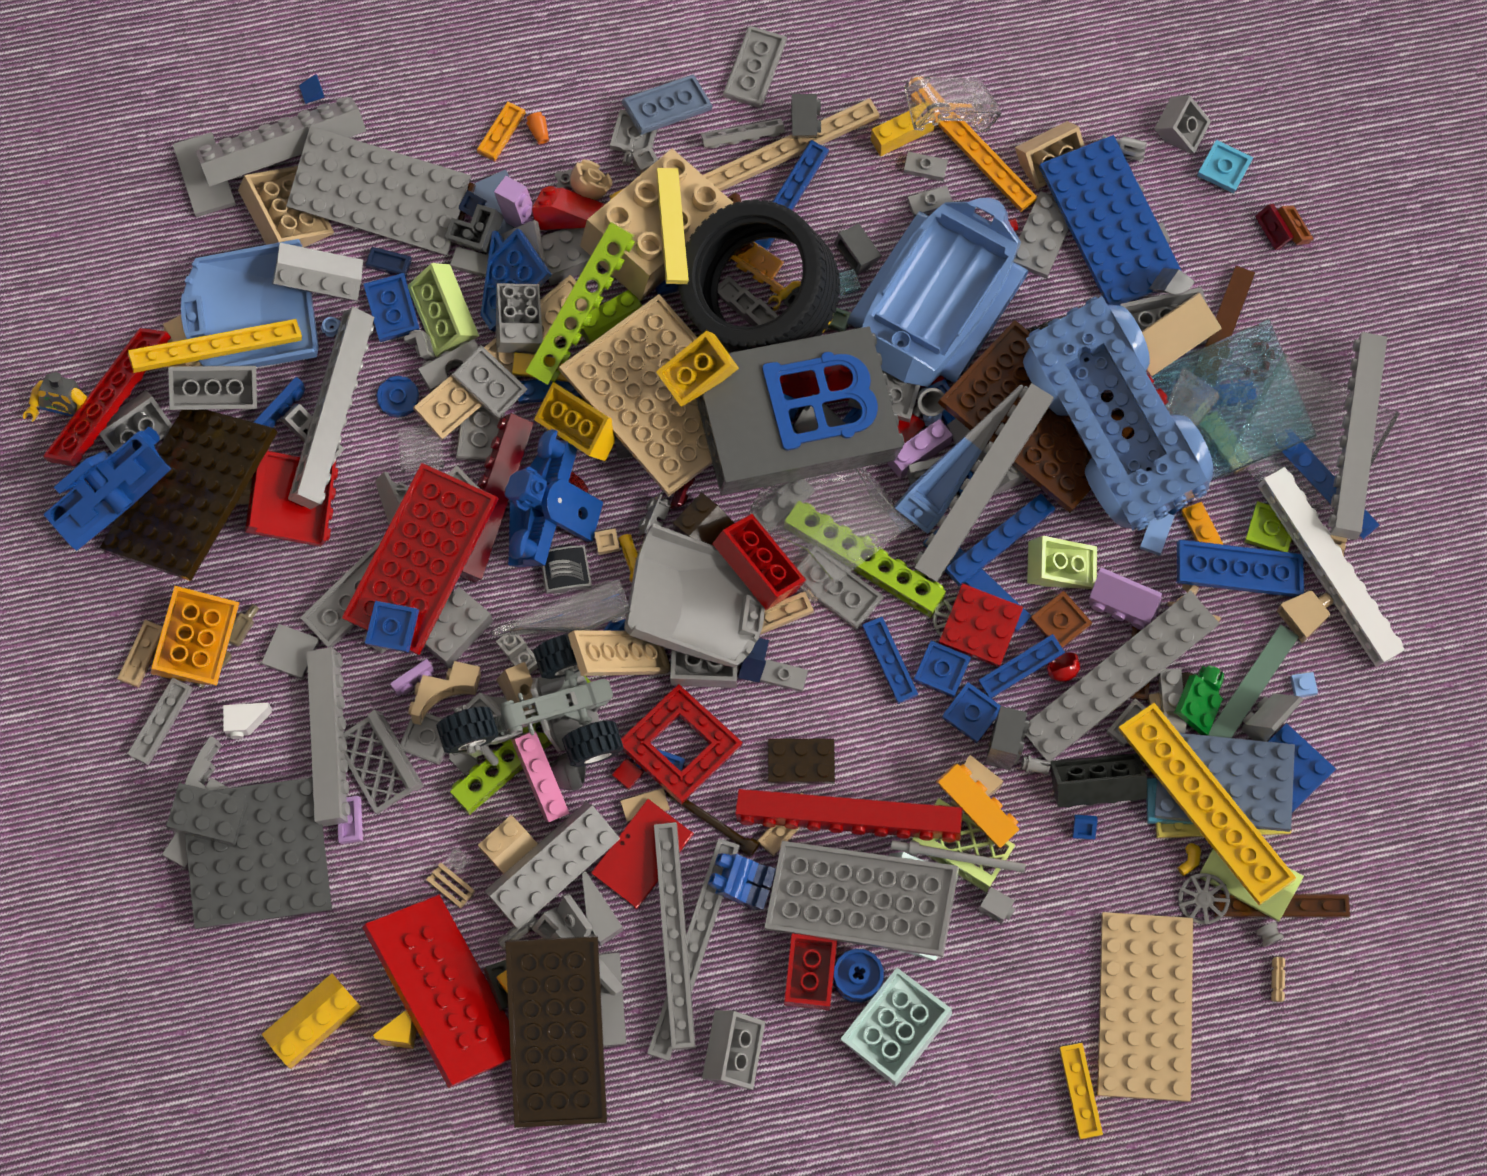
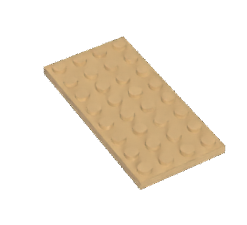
M1102 912L1097 1096L1181 1102L1191 1101L1193 918Z

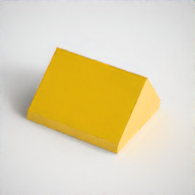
M405 1010L373 1036L381 1045L414 1049L417 1029L407 1010Z

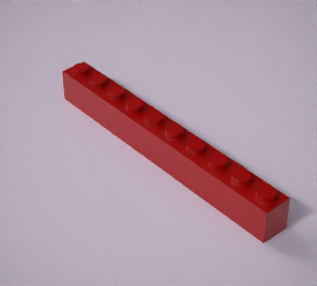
M739 789L735 815L737 822L747 826L762 824L765 827L772 828L778 825L785 826L788 829H797L798 827L807 828L810 831L825 829L833 833L849 831L856 835L872 833L879 837L896 835L901 839L919 837L925 841L942 839L944 842L952 843L961 839L963 811L962 807Z

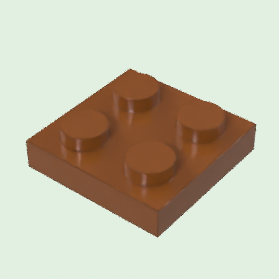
M1065 591L1061 592L1030 618L1046 638L1053 634L1062 648L1092 625L1090 619Z

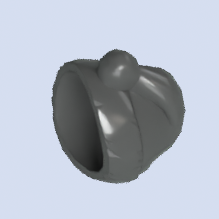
M567 754L560 755L550 766L558 786L568 791L580 789L585 782L586 766H570Z

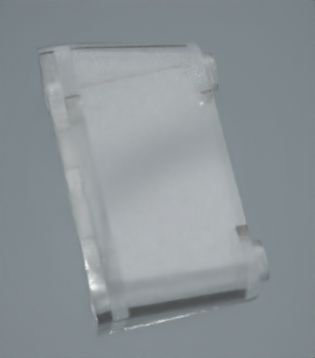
M915 75L904 86L914 130L923 131L925 129L924 125L932 122L933 126H937L941 120L972 121V125L976 127L977 132H987L1001 116L999 105L983 82L976 77L951 78Z

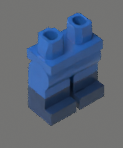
M718 854L715 865L723 868L721 875L712 873L708 885L716 889V894L723 895L754 911L763 910L770 891L765 888H771L776 868L759 864L739 854Z

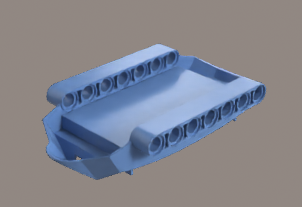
M978 198L969 202H945L930 216L921 211L917 213L851 312L847 324L856 329L870 326L871 333H874L876 336L877 345L875 347L877 353L881 354V369L902 382L928 387L940 375L956 383L966 372L1028 274L1026 268L1014 262L1021 241L1008 221V213L1004 205L992 198ZM976 207L994 216L993 221L991 222L974 213Z

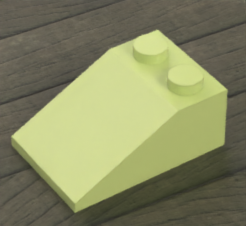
M1041 536L1028 541L1027 583L1045 587L1093 589L1097 579V546Z

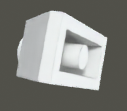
M268 703L223 705L225 734L228 737L230 736L231 739H242L245 735H251L272 713L271 706Z

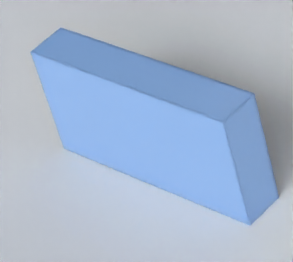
M1168 514L1160 520L1156 518L1151 520L1139 549L1160 556L1174 515Z

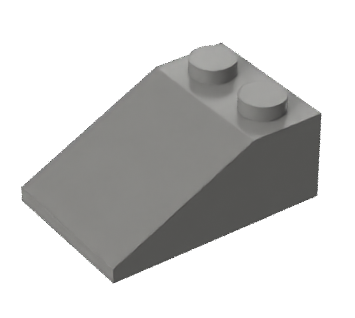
M1276 693L1269 699L1265 696L1257 705L1260 709L1255 714L1250 712L1243 720L1245 725L1241 730L1252 740L1267 742L1304 699L1300 696Z

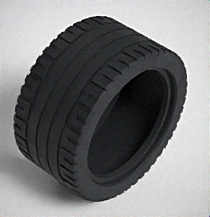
M744 200L743 202H735L733 205L729 204L725 208H720L715 214L712 213L708 219L701 222L702 224L695 229L694 234H691L689 242L687 241L685 245L689 281L687 284H678L684 310L699 330L703 333L709 331L715 334L729 353L821 336L824 329L826 330L829 326L828 323L832 321L833 313L837 309L836 304L839 302L838 295H840V279L838 276L840 275L830 248L804 219L790 208L779 205L776 202ZM776 238L794 243L800 252L803 273L799 291L791 305L781 315L761 325L747 327L727 323L718 303V284L721 273L730 258L744 246L761 239Z

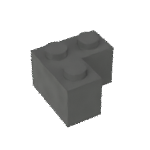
M792 94V139L817 138V133H821V120H817V115H820L821 99H817V94Z
M477 204L471 223L451 218L445 238L453 244L489 255L492 232L494 230L499 232L504 217L495 209Z

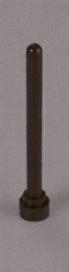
M667 792V796H668L669 798H671L672 800H674L675 802H677L678 804H680L673 796H671V795ZM687 799L681 805L739 844L743 853L751 858L758 849L760 842L754 838H744Z

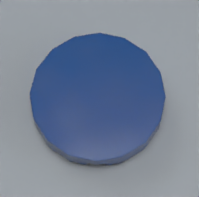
M393 376L386 379L379 386L376 395L381 410L385 414L397 418L412 413L414 411L413 407L418 404L420 398L417 386L404 376Z

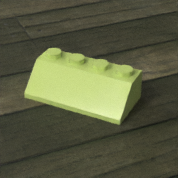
M431 263L408 284L409 292L423 327L430 336L436 357H440L446 351H453L465 341L470 342L479 337L450 264Z
M1214 849L1211 851L1200 872L1218 877L1226 885L1229 895L1278 922L1304 877L1290 869L1296 877L1295 881L1259 906ZM1201 877L1200 879L1206 881L1207 877ZM1214 879L1210 880L1211 885L1215 887L1220 885Z

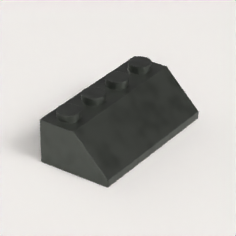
M1137 753L1050 762L1053 791L1058 807L1069 808L1077 805L1091 806L1098 803L1147 799V775Z

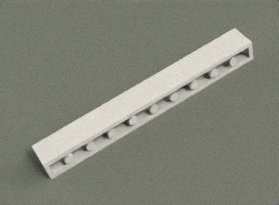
M1284 467L1264 478L1257 485L1326 592L1333 599L1335 606L1375 667L1377 668L1403 652L1405 649L1401 639L1394 634L1390 628L1389 621L1382 616L1376 601L1371 599L1366 591V586L1354 573L1353 566L1346 561L1342 555L1341 548L1331 538L1328 528L1323 526L1318 518V513L1314 508H1311L1305 493L1296 485L1293 475Z

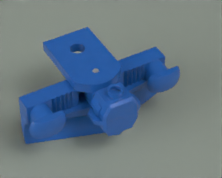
M147 427L144 431L137 432L113 454L103 451L85 459L54 486L59 494L71 488L73 489L43 515L76 551L129 509L172 469L164 462L155 449L154 445L160 441V437L153 428Z
M550 429L542 434L538 442V454L530 467L518 470L512 474L505 488V497L510 500L509 566L529 567L545 565L556 525L586 542H593L603 501L569 483L578 448L565 440L560 441L556 439L557 430ZM579 509H581V511H582V517H581V518H580L579 515H578Z

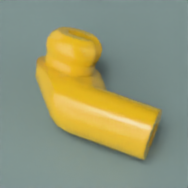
M1189 843L1186 846L1187 861L1177 867L1182 876L1187 875L1200 864L1201 849L1194 843Z

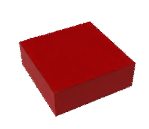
M626 758L612 774V777L630 790L643 775V771Z

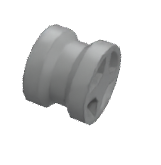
M1276 921L1255 931L1258 936H1261L1264 948L1284 938L1283 934L1277 930L1278 925Z

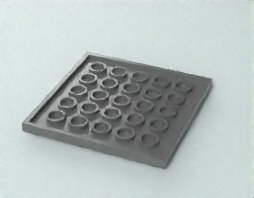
M313 777L211 790L246 799L248 804L235 847L185 834L195 929L332 911L323 825H319L314 820Z

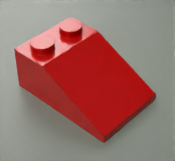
M548 186L540 192L532 206L534 220L538 221L540 230L585 228L587 219L605 204L565 188Z

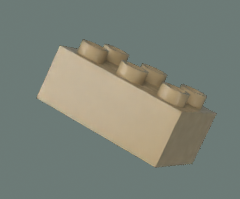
M673 148L587 219L580 247L591 256L610 222L635 235L632 239L635 241L634 246L630 252L626 251L622 257L625 260L619 271L615 270L612 275L640 301L666 279L656 178L657 168H678L685 245L687 241L689 242L691 234H694L695 229L702 224V221L708 219L709 215L715 214L717 210L725 208L729 204L733 205V202ZM612 242L609 245L608 250L610 254L616 255L619 252V245ZM601 261L599 264L608 271V264L605 261Z

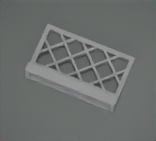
M373 710L367 714V718L344 732L345 739L349 736L355 738L353 750L347 749L345 751V759L375 814H379L411 792L420 790L424 785L401 748L383 713ZM369 723L373 729L371 739L361 736L363 727ZM360 739L370 741L367 754L357 752ZM374 742L380 743L383 746L381 757L371 755ZM356 754L366 756L363 769L356 768L354 764ZM370 757L380 759L377 772L367 770ZM385 761L392 762L394 766L392 776L382 774ZM366 773L376 775L373 788L366 786L364 782ZM381 776L391 778L388 791L378 789ZM395 779L401 780L406 787L399 794L392 792ZM377 791L387 793L385 803L379 807L375 802Z

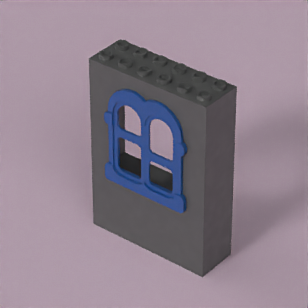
M870 326L729 353L739 369L723 382L696 398L721 496L896 460L904 446V437L902 433H899L897 427L899 425L898 415L892 409L893 397L891 393H888L886 387L888 385L886 373L882 372V357L876 351L877 340L875 334L871 333ZM834 365L847 367L853 375L852 384L844 390L830 391L827 386L824 368ZM809 370L814 371L820 391L819 394L793 400H786L784 398L780 383L781 376ZM851 398L860 404L862 415L858 421L835 427L827 425L822 408L823 403ZM812 406L818 429L800 434L794 433L788 411L794 408Z

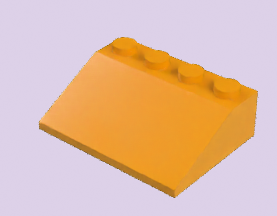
M174 586L152 664L151 674L168 679L173 677L179 681L217 686L240 602Z

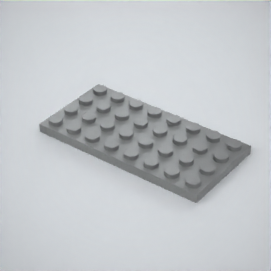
M310 126L286 206L448 256L451 241L446 239L445 235L451 218L459 219L461 212L459 205L467 192L471 175Z
M782 841L764 928L775 932L810 935L840 942L944 957L959 867L956 865Z

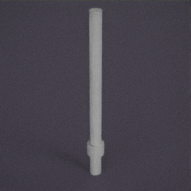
M891 841L890 849L905 851L909 855L917 856V854L1025 872L1026 864L928 847L910 841V843Z

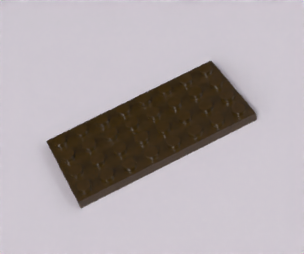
M598 936L505 941L514 1128L607 1123Z

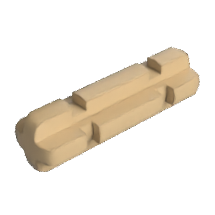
M1274 957L1272 959V967L1274 969L1272 970L1271 989L1273 991L1271 992V1000L1283 1002L1285 1000V992H1283L1285 989V970H1283L1285 958Z

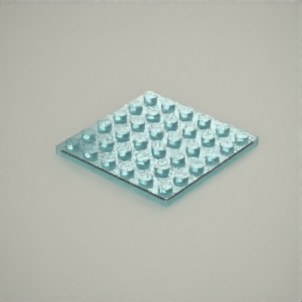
M1269 319L1180 358L1153 375L1157 389L1161 388L1168 397L1170 415L1187 416L1201 433L1213 462V477L1211 481L1317 436Z

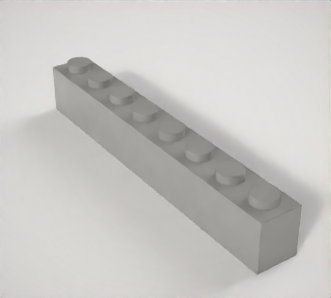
M332 647L307 651L314 820L319 825L322 824L323 827L347 823V815H350V805L346 799L349 793V784L346 781L348 763L345 759L347 742L344 738L346 721L343 717V708L345 707V700L342 696L344 680L341 675L343 659L341 654Z

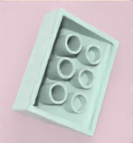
M896 968L840 1040L896 1087L952 1016V1009L899 968Z

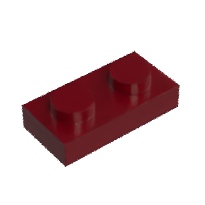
M1268 204L1255 215L1275 250H1280L1294 238L1274 204Z

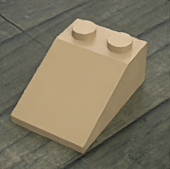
M510 815L480 842L478 847L490 862L504 874L538 843Z

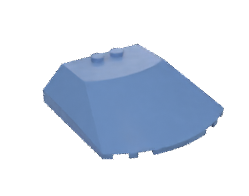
M299 239L279 242L302 247ZM279 243L195 258L192 263L189 276H186L184 294L181 297L182 325L186 339L296 319L302 334V341L198 360L202 366L261 367L317 357L319 344L312 293L272 284Z

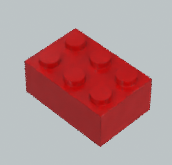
M792 933L784 1006L830 1010L837 941Z

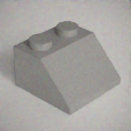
M1190 95L1172 96L1154 129L1166 143L1190 154H1195L1211 120Z

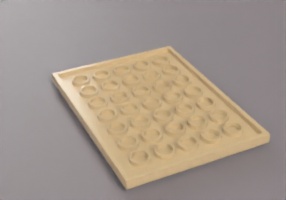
M658 294L559 366V371L588 404L612 419L615 436L669 497L710 466L712 460L696 398L681 407L656 373L663 365L697 339L696 335Z

